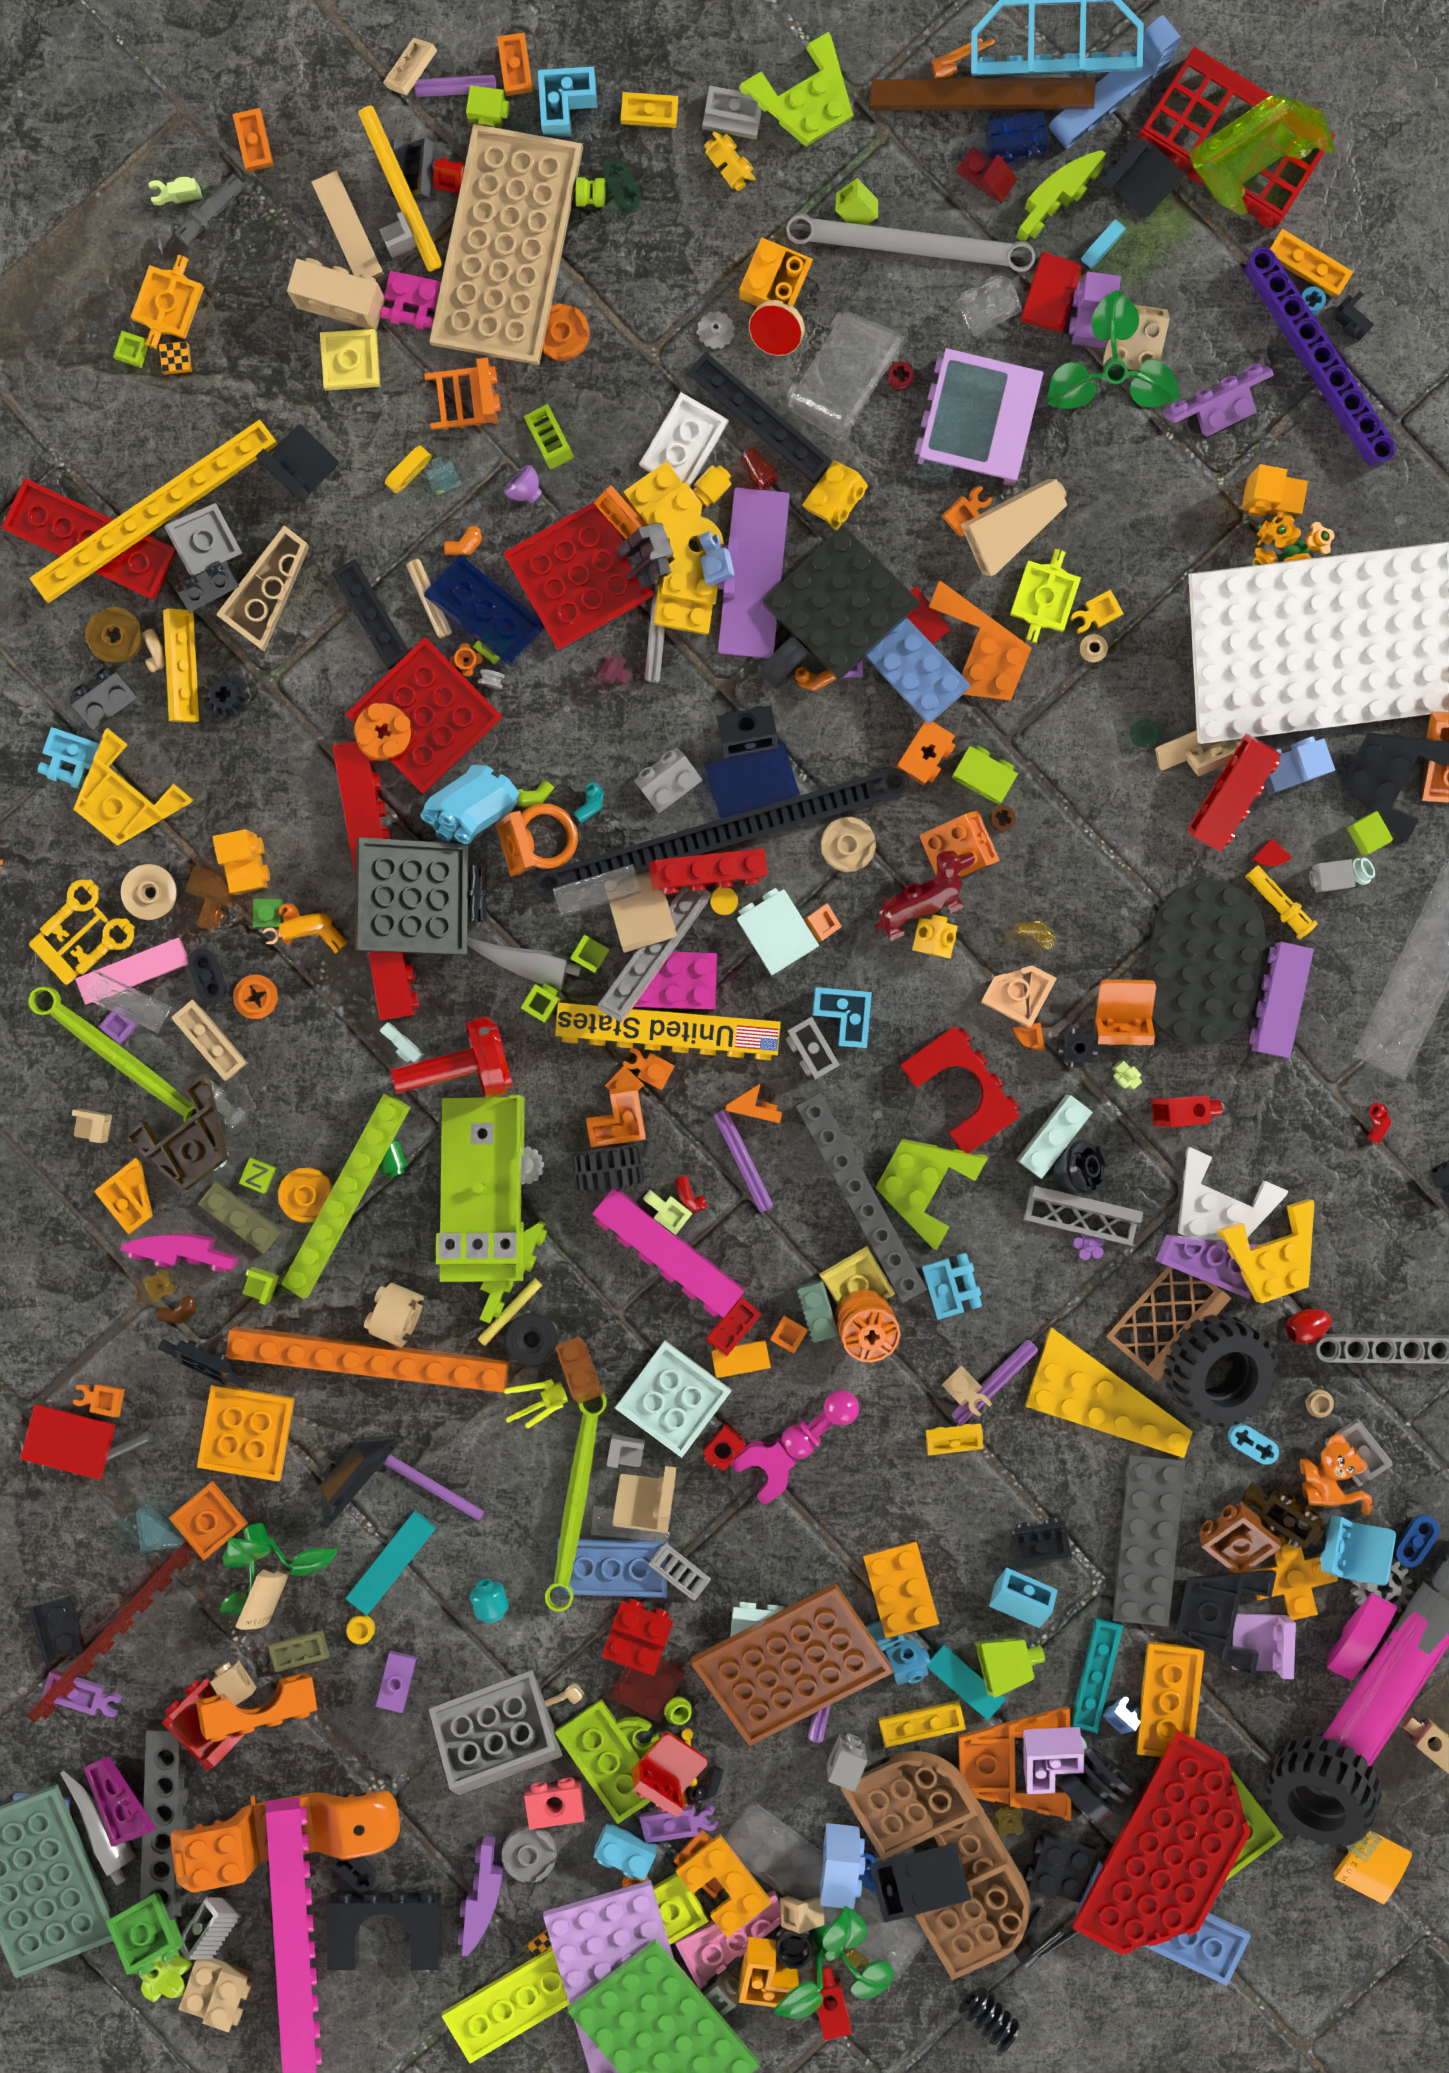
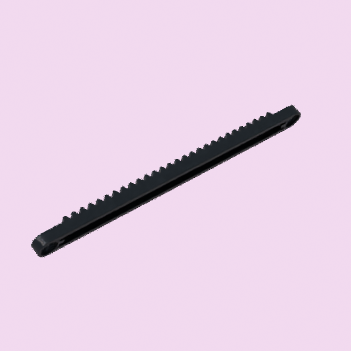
M888 769L540 873L534 883L535 890L542 898L555 899L649 871V863L655 860L711 853L851 810L870 806L902 795L908 788L909 778L901 769ZM897 775L902 779L903 784L899 790H891L887 786L889 776ZM547 877L555 879L557 887L552 893H545L541 888L542 881Z

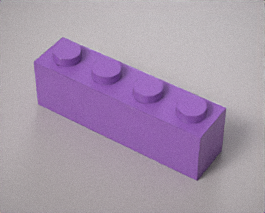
M1277 942L1274 944V947H1270L1267 956V963H1270L1269 972L1264 975L1261 984V990H1264L1262 1001L1258 1002L1255 1011V1017H1258L1257 1027L1252 1029L1249 1044L1252 1045L1251 1051L1282 1058L1291 1057L1314 949L1284 942Z

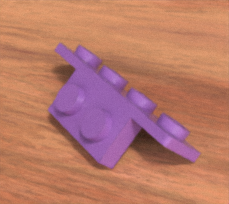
M1263 364L1251 365L1245 369V372L1237 376H1229L1222 379L1217 386L1201 389L1195 393L1194 397L1171 404L1169 409L1163 411L1164 418L1172 423H1176L1196 413L1202 434L1209 436L1257 413L1250 387L1273 376V370Z

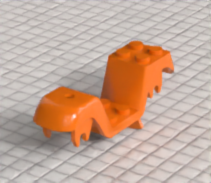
M367 1791L363 1796L350 1794L348 1797L320 1792L288 1797H300V1807H306L307 1824L301 1825L302 1834H308L309 1851L303 1852V1854L319 1852L340 1860H348L380 1853L392 1846L398 1838L400 1832L399 1810L395 1798L388 1791L376 1793ZM250 1796L251 1805L241 1808L235 1816L225 1822L217 1820L210 1826L198 1824L191 1830H173L170 1840L178 1885L194 1893L243 1883L260 1863L269 1861L266 1802L256 1804L255 1796ZM357 1825L364 1827V1832L360 1835L358 1832H353L354 1827Z

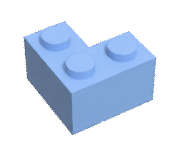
M1313 736L1291 745V751L1283 754L1281 749H1278L1277 751L1281 754L1279 766L1265 780L1268 793L1272 794L1335 771L1325 739L1315 741Z
M826 1823L823 1844V1870L820 1885V1906L836 1908L848 1906L854 1909L855 1898L861 1897L862 1880H858L859 1875H864L865 1857H860L864 1854V1839L860 1838L859 1826Z

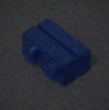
M1040 111L988 120L986 138L990 158L994 160L998 154L1007 164L1013 162L1015 157L1026 156V159H1036L1042 156V153L1046 152L1049 142L1044 112Z

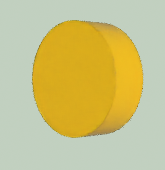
M718 888L711 896V907L719 915H729L736 910L738 897L730 888Z
M364 1614L351 1618L346 1627L348 1638L355 1644L367 1643L375 1632L374 1621Z

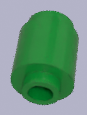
M395 1137L379 1165L381 1175L387 1174L388 1178L405 1173L403 1167L408 1166L399 1141L395 1140Z

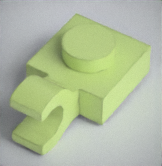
M179 177L174 182L167 183V186L157 180L148 183L151 190H161L159 196L151 197L154 205H163L169 201H174L177 204L202 199L201 189L194 178Z
M1119 1061L1112 1067L1116 1073L1113 1077L1122 1088L1135 1089L1142 1083L1139 1078L1141 1076L1140 1072L1134 1066L1129 1067L1125 1061Z
M649 1190L643 1197L644 1201L658 1211L653 1218L675 1235L692 1215L689 1209L671 1195L666 1201H663L658 1195Z

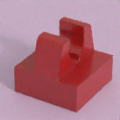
M448 158L436 159L433 166V189L459 194L463 178V162H449Z

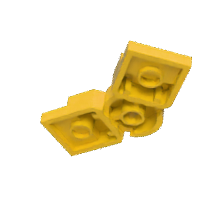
M666 461L623 491L621 495L647 526L662 522L674 553L669 558L672 573L659 579L660 583L658 585L653 625L707 635L710 629L712 608L716 604L718 584L710 586L705 582L700 558L707 555L701 545L700 535L708 531L711 532L712 536L717 534L720 538L721 548H723L724 544L723 537L718 527L712 521L701 517L702 504L687 482L682 483L671 465ZM689 540H694L698 543L699 552H694L690 549Z

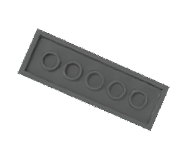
M1139 1454L1128 1455L1112 1610L1113 1621L1169 1627L1186 1464L1184 1459Z

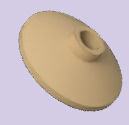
M144 864L135 867L125 876L121 885V899L125 908L132 915L140 919H158L166 915L176 901L177 887L173 877L167 870L157 865ZM153 887L156 894L154 897L149 898L147 891Z

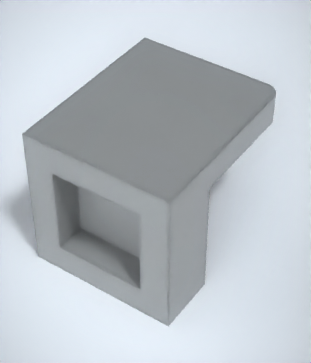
M402 211L397 213L399 221L379 229L392 258L417 248Z
M612 1434L607 1466L618 1468V1465L622 1464L640 1467L645 1439Z

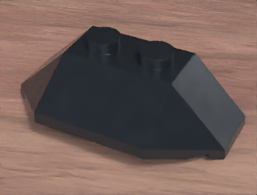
M400 1435L360 1438L355 1444L350 1441L340 1453L343 1459L336 1466L332 1462L321 1475L325 1478L320 1485L323 1525L326 1528H329L403 1438Z

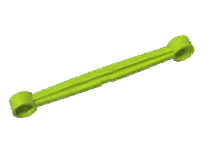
M39 987L31 992L29 1006L33 1012L39 1015H51L122 1073L184 1116V1123L191 1118L195 1108L188 1099L104 1033L62 1005L61 997L55 989ZM43 991L50 992L54 1000L51 1009L48 1011L39 1009L36 1003L38 994Z
M604 1392L601 1395L603 1405L598 1411L589 1412L584 1408L583 1403L579 1404L583 1416L566 1496L554 1583L548 1587L545 1593L547 1606L557 1612L568 1609L574 1598L570 1579L586 1504L598 1415L604 1411L607 1405V1397ZM562 1586L568 1590L570 1599L566 1605L558 1606L551 1601L550 1592L553 1588Z

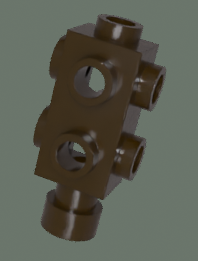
M1253 1481L1251 1482L1241 1500L1249 1506L1253 1504L1260 1509L1258 1516L1262 1519L1261 1524L1263 1527L1272 1532H1275L1276 1529L1286 1535L1285 1540L1296 1548L1300 1546L1307 1548L1310 1543L1314 1545L1318 1543L1324 1533L1320 1529L1324 1520L1320 1518V1514L1316 1510L1300 1505L1290 1493L1283 1490L1279 1491L1275 1488L1269 1496L1261 1490V1486ZM1275 1504L1279 1505L1284 1510H1278ZM1299 1520H1302L1303 1522L1308 1524V1526L1301 1525Z

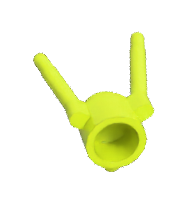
M549 1379L541 1383L505 1388V1394L545 1389V1391L540 1392L542 1401L507 1417L506 1421L511 1422L546 1406L547 1409L526 1423V1428H530L555 1410L562 1408L563 1404L568 1402L561 1382L553 1383V1380Z

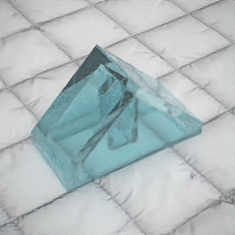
M147 1503L136 1512L140 1552L178 1548L187 1541L169 1520Z

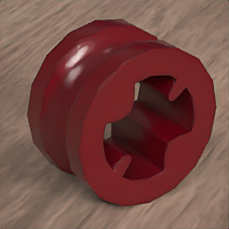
M896 362L893 364L888 374V382L891 387L896 390L908 388L912 383L914 375L912 367L906 362ZM898 370H903V374L908 375V379L905 377L903 382H898V377H893V373L897 374Z

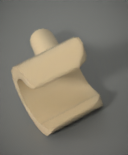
M572 1683L564 1692L544 1700L545 1706H551L564 1701L566 1698L574 1705L582 1699L584 1691L578 1684Z

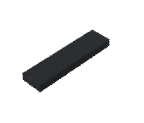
M354 559L331 573L384 665L389 670L409 653V650L357 560Z

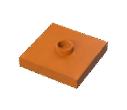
M213 1481L168 1518L203 1561L248 1524Z

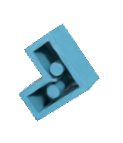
M594 67L538 70L543 137H572L570 109L597 108Z
M816 987L814 989L812 1016L840 1018L837 1046L867 1048L872 992Z

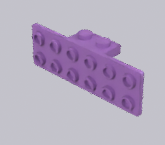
M735 488L729 543L728 545L723 544V548L728 549L730 552L735 576L719 583L718 589L724 590L718 646L719 654L769 659L774 654L777 618L763 605L762 600L781 584L789 493L747 488Z

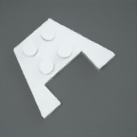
M1187 1147L1178 1233L1186 1237L1225 1241L1220 1238L1217 1229L1239 1222L1245 1224L1248 1238L1283 1200L1288 1191L1263 1180L1252 1206L1242 1203L1201 1184L1212 1157Z

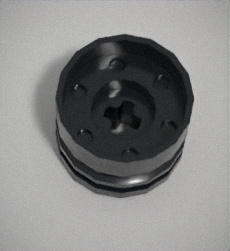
M1090 1747L1086 1754L1093 1764L1084 1758L1085 1773L1083 1775L1081 1773L1065 1774L1059 1781V1785L1085 1814L1096 1823L1103 1825L1115 1812L1108 1799L1111 1797L1117 1802L1123 1803L1125 1799L1118 1788L1127 1795H1130L1135 1789L1128 1781L1125 1773L1114 1761L1093 1747Z

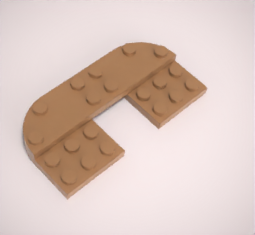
M908 1751L891 1756L888 1762L863 1773L855 1792L843 1787L840 1788L882 1860L933 1836L939 1846L957 1842L972 1900L915 1915L952 1980L1006 1956L1017 1947L1024 1936L1029 1919V1891L1021 1873L958 1769L945 1759L934 1754Z

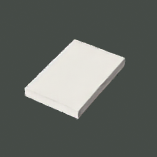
M681 392L639 466L648 472H652L668 461L682 483L687 482L691 488L728 425L729 420Z

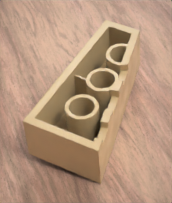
M283 526L241 581L239 587L234 590L216 615L265 652L305 559L309 545L286 526Z

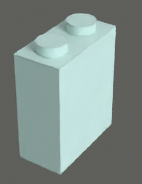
M776 888L763 895L764 902L756 907L753 903H750L738 912L741 916L736 919L771 976L819 947V944L786 891L783 889L778 892Z

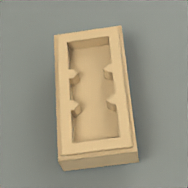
M413 38L383 83L386 87L407 95L437 52L435 46L432 43Z

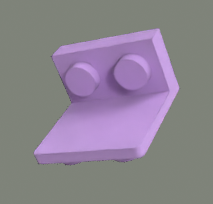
M1237 1613L1231 1645L1258 1651L1259 1657L1256 1671H1276L1282 1679H1294L1296 1623L1288 1615Z

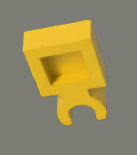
M1109 590L1086 602L1084 605L1088 611H1077L1073 613L1070 620L1073 621L1076 618L1084 620V626L1077 630V633L1081 634L1090 627L1091 623L1094 622L1098 629L1121 617L1123 612L1112 591Z

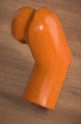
M470 526L466 529V533L460 541H445V555L472 554L482 540L480 529L476 526Z
M800 667L794 672L795 682L800 687L811 691H817L836 680L828 670L817 675L807 671L805 667Z

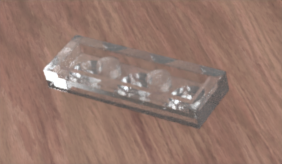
M633 864L553 889L561 917L642 893Z
M96 970L93 971L81 994V997L156 1033L159 1032L171 1009V1006Z

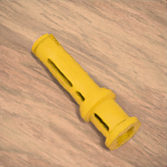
M1259 865L1254 867L1245 876L1270 904L1281 914L1279 916L1280 920L1283 923L1287 922L1297 933L1296 937L1299 940L1317 926L1318 923L1315 920L1312 921L1301 910V904L1293 903Z

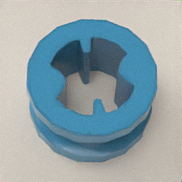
M1309 287L1301 296L1304 301L1310 295L1316 297L1314 301L1318 300V303L1313 307L1308 306L1313 315H1315L1324 306L1326 296L1320 288Z

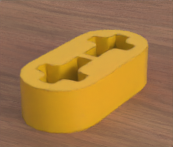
M421 445L416 447L388 475L385 484L394 493H399L429 463L432 455Z

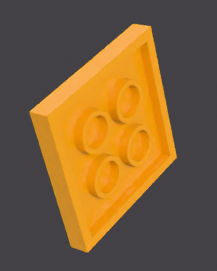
M212 1384L197 1468L280 1481L295 1398Z

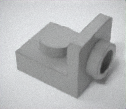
M726 1969L718 1975L714 1984L702 1992L721 2016L733 2009L739 2000V1981Z

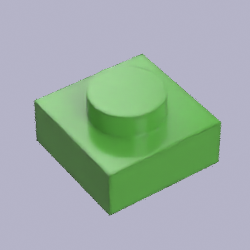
M253 899V927H279V924L283 923L282 917L279 914V908L283 905V900Z

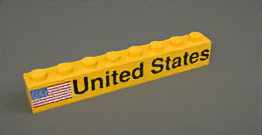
M558 1003L555 1036H561V1042L578 1043V1038L589 1039L590 1045L605 1046L607 1040L617 1041V1047L633 1048L634 1043L645 1044L644 1049L661 1051V1045L672 1046V1052L688 1053L689 1048H700V1054L716 1055V1050L728 1051V1057L744 1058V1052L755 1053V1059L771 1060L772 1055H778L781 1022L631 1009L624 1021L620 1022L598 1010V1006Z

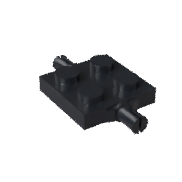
M164 1339L160 1342L158 1350L177 1359V1363L228 1386L231 1383L244 1390L249 1382V1379L234 1373L231 1363L228 1362L229 1358L218 1352H214L212 1355L203 1351L204 1347L195 1341L189 1340L186 1343L180 1340L177 1346Z

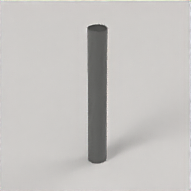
M146 1431L111 1447L106 1462L151 1442L149 1433Z

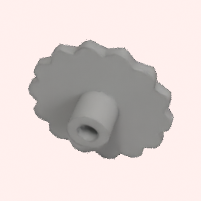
M720 311L715 313L709 312L707 316H702V321L698 322L699 329L697 330V335L700 336L699 341L704 343L705 347H711L713 350L717 348L723 349L725 345H729L731 339L734 338L735 326L732 325L733 320L728 318L726 313L721 314Z
M529 1146L524 1148V1156H521V1185L537 1181L539 1175L543 1173L544 1162L542 1161V1155L538 1154L536 1149H531Z

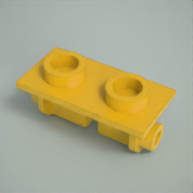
M713 132L712 134L716 140L711 139L704 145L706 148L705 153L717 168H720L725 162L728 166L720 173L732 189L735 188L737 191H740L746 185L745 179L756 180L751 173L753 167L744 156L739 157L734 150L737 146L728 134L723 135Z

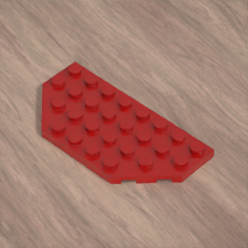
M1177 1728L1175 1729L1072 1923L1074 1930L1121 1955L1132 1953L1133 1949L1146 1945L1151 1947L1171 1941L1172 1937L1182 1934L1190 1935L1200 1930L1251 1834L1230 1770V1764L1224 1753Z

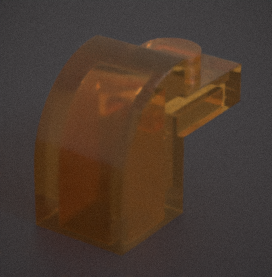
M194 865L185 892L206 899L197 926L213 930L214 926H218L223 916V911L220 910L221 906L233 908L234 894L229 892L228 882L223 876Z

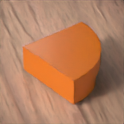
M1034 1023L1031 1028L1024 1025L1012 1027L1015 1037L1022 1045L1033 1050H1045L1041 1023Z

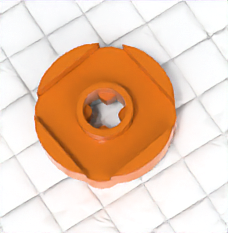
M385 703L370 705L361 712L354 726V735L359 745L358 747L366 756L375 760L383 761L397 757L403 753L409 744L411 737L410 720L400 709L393 705ZM385 725L388 727L387 731L390 732V736H384L383 739L377 737L378 732L375 728Z

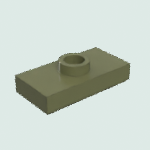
M323 1629L269 1643L268 1645L275 1673L328 1659L330 1656Z

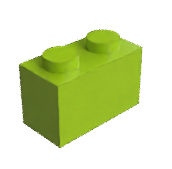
M978 745L975 748L969 746L951 778L993 803L1001 804L1018 773L1013 771L1015 767L1005 760L1000 759L997 762L990 758V752Z

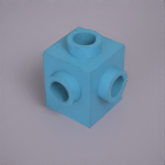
M917 1639L901 1641L895 1647L886 1650L897 1686L907 1682L917 1683L924 1676L928 1675L927 1665L931 1664L926 1647L920 1648Z

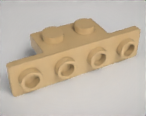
M1194 731L1156 747L1158 766L1161 770H1165L1187 761L1199 777L1227 765L1242 739L1200 744L1197 742V731Z

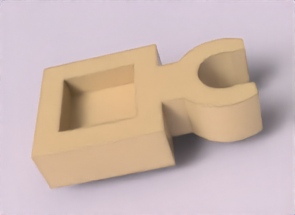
M962 1366L942 1384L962 1407L969 1402L970 1411L978 1417L981 1415L976 1408L978 1402L984 1401L989 1407L992 1405L989 1398L985 1395L977 1394L982 1386Z

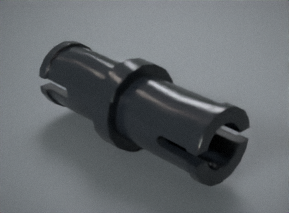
M479 865L470 866V890H468V897H470L469 922H487L486 898L489 897V891L486 890L487 866L481 865V867Z

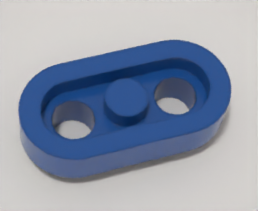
M1425 1514L1415 1516L1394 1546L1393 1553L1395 1559L1405 1567L1419 1565L1439 1536L1440 1529L1438 1523ZM1421 1524H1426L1424 1532H1419ZM1406 1547L1411 1548L1409 1555L1403 1554Z

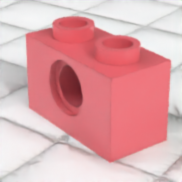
M569 1777L560 1779L558 1783L554 1784L536 1782L526 1788L524 1798L529 1830L585 1821L586 1808L581 1780H574V1778ZM557 1797L562 1801V1804L552 1806L548 1799Z

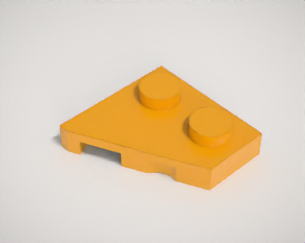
M139 1157L132 1160L94 1191L128 1235L132 1234L153 1217L143 1167Z

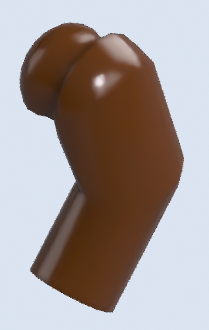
M186 1296L182 1298L181 1304L175 1309L159 1307L157 1321L177 1324L184 1323L194 1315L196 1300L193 1297Z

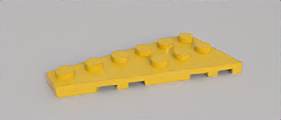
M1049 1328L1025 1402L1026 1407L1170 1454L1185 1457L1193 1431L1055 1329Z

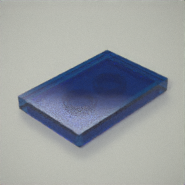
M784 742L778 743L779 748L734 756L704 765L720 819L800 796Z

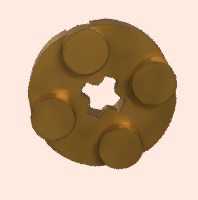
M119 607L106 608L107 610L94 614L90 618L85 632L86 641L92 653L97 658L110 664L132 661L143 644L142 624L133 614ZM116 628L120 629V640L111 643L112 639L108 636L109 631L114 632Z

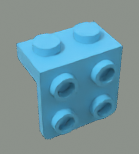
M1331 1515L1330 1522L1325 1530L1327 1541L1325 1550H1323L1320 1558L1321 1571L1334 1577L1382 1586L1386 1585L1389 1580L1394 1551L1395 1531L1388 1528L1352 1523L1343 1517Z

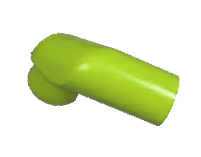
M543 779L535 791L518 789L517 805L521 808H529L536 804H543L555 787Z

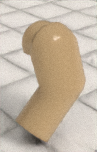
M148 629L142 633V636L152 657L146 659L145 663L151 672H156L158 669L162 670L165 667L164 650L155 630Z

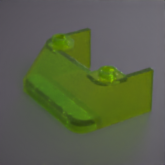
M1277 94L1268 97L1194 148L1190 153V159L1194 169L1217 202L1240 215H1244L1247 213L1242 199L1245 195L1244 182L1283 155L1300 159L1306 157L1315 147L1330 154L1334 153L1336 149L1323 110L1284 94Z

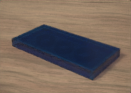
M459 555L424 593V597L509 666L516 661L545 629L539 618L462 555Z

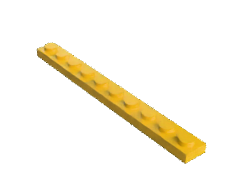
M258 420L29 579L47 603H50L257 460L256 455L263 448L268 452L276 447V440L261 420Z

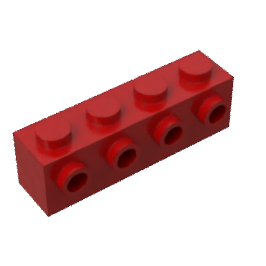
M1246 733L1188 826L1187 830L1192 837L1220 852L1224 846H1228L1233 840L1235 828L1239 822H1243L1246 819L1250 810V804L1254 798H1258L1263 792L1265 780L1269 774L1274 773L1278 768L1281 754L1273 747Z
M764 848L660 859L649 863L652 891L662 890L663 895L679 893V888L689 887L690 891L706 890V885L716 884V888L732 887L733 882L743 881V885H754L760 883L759 879L768 876Z

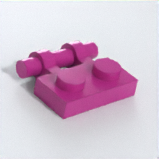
M390 271L384 298L387 302L394 303L393 308L382 306L380 317L389 319L394 324L400 325L403 322L415 325L417 329L424 330L425 327L432 329L434 318L429 317L428 313L429 311H436L441 282ZM404 306L419 308L417 314L404 311Z

